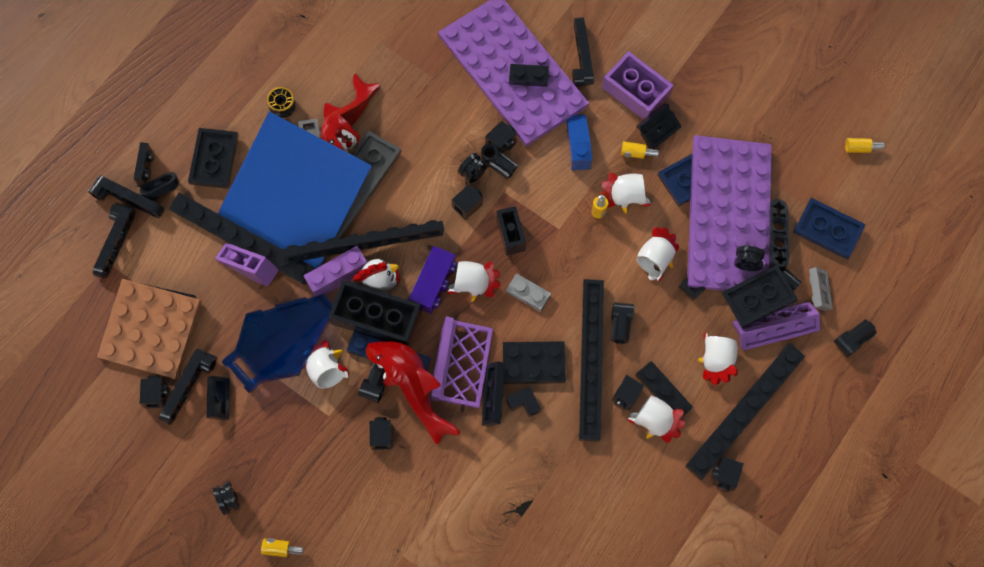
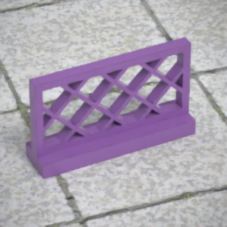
M445 317L433 374L441 386L430 391V401H443L473 408L480 407L493 328L455 321L454 318ZM456 327L464 328L468 335L459 340L455 334ZM478 331L487 333L486 341L481 344L474 337V334ZM470 337L476 347L468 352L462 342ZM459 345L465 354L456 360L451 351L452 348ZM479 349L483 355V360L476 364L470 354ZM467 356L473 367L464 372L458 362ZM455 364L461 374L452 379L448 374V368ZM473 369H476L480 375L479 380L475 383H472L467 376V373ZM461 377H464L470 385L463 391H460L455 384V381ZM450 384L458 393L452 398L444 396V390ZM472 388L476 394V401H467L463 393Z

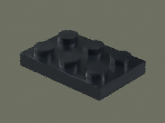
M205 128L198 129L188 178L189 185L229 188L239 137L238 132Z
M778 265L722 292L741 329L798 301Z
M564 341L503 342V363H505L503 384L566 382Z

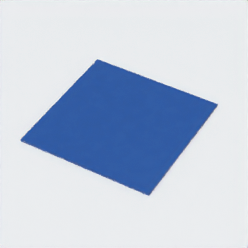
M269 111L218 214L281 249H286L290 245L303 246L312 241H317L318 243L325 242L330 238H336L372 165ZM325 257L304 260V262L314 266L316 269L322 265Z

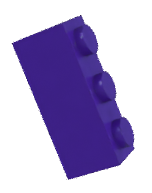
M433 246L408 300L421 304V310L430 314L433 313L434 308L438 309L442 300L440 295L449 286L450 280L448 278L450 273L454 274L457 268L456 255Z

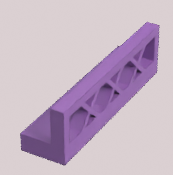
M810 302L783 308L741 329L737 320L732 321L734 329L739 334V344L742 351L820 331V314Z

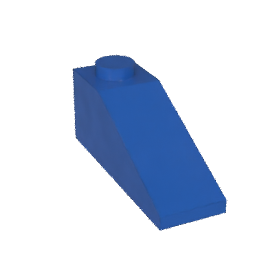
M586 114L575 115L567 119L571 170L591 169L592 153Z

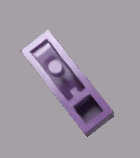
M229 243L224 244L215 258L218 262L265 286H269L278 272V269L266 257Z

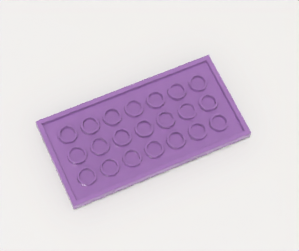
M489 0L438 32L442 42L507 124H510L515 129L516 135L526 147L566 122L567 119L589 107V102L505 0ZM510 64L549 66L548 87L509 85Z
M694 135L692 144L687 286L725 291L769 269L771 144ZM740 246H754L764 250L763 269L760 271H745L734 266L735 258H737L736 248Z

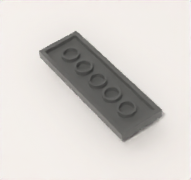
M367 131L351 155L372 165L336 236L338 239H342L401 154L400 148L370 131Z

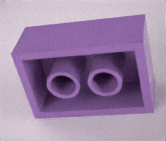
M629 51L604 76L602 85L605 91L643 120L668 100L674 87L672 83Z

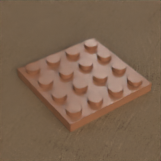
M122 279L97 358L177 380L202 301Z

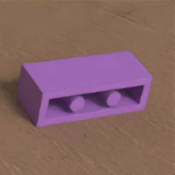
M355 246L305 274L304 278L317 300L340 287L342 280L351 281L353 276L363 269L367 261L358 246Z

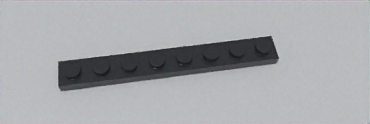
M180 192L169 207L170 211L222 240L266 257L278 271L303 285H306L304 275L315 269L314 266L304 261L284 264L281 248Z
M431 220L421 225L409 224L404 228L391 227L382 232L370 231L365 235L359 236L352 234L346 238H330L320 243L312 241L303 246L290 245L286 249H282L284 264L343 254L355 246H358L359 250H366L443 236L444 224L443 221Z
M583 279L579 441L600 442L604 280Z
M789 343L685 467L702 480L804 359L805 355Z

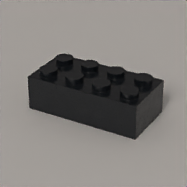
M342 280L328 318L332 325L385 342H399L409 346L422 311L421 304Z

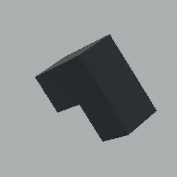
M530 386L506 397V402L511 412L522 406L528 417L541 412V408Z

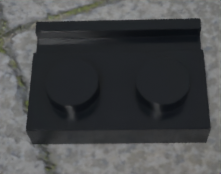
M663 104L636 126L640 130V134L649 149L654 150L681 128L675 114L670 110L669 104Z

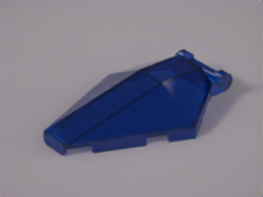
M322 293L308 299L304 297L275 305V308L265 311L261 309L246 313L236 348L223 359L222 363L226 368L229 367L245 385L244 389L248 393L254 391L261 383L299 376L330 321L328 316L333 304ZM238 358L254 376L252 380L235 362Z

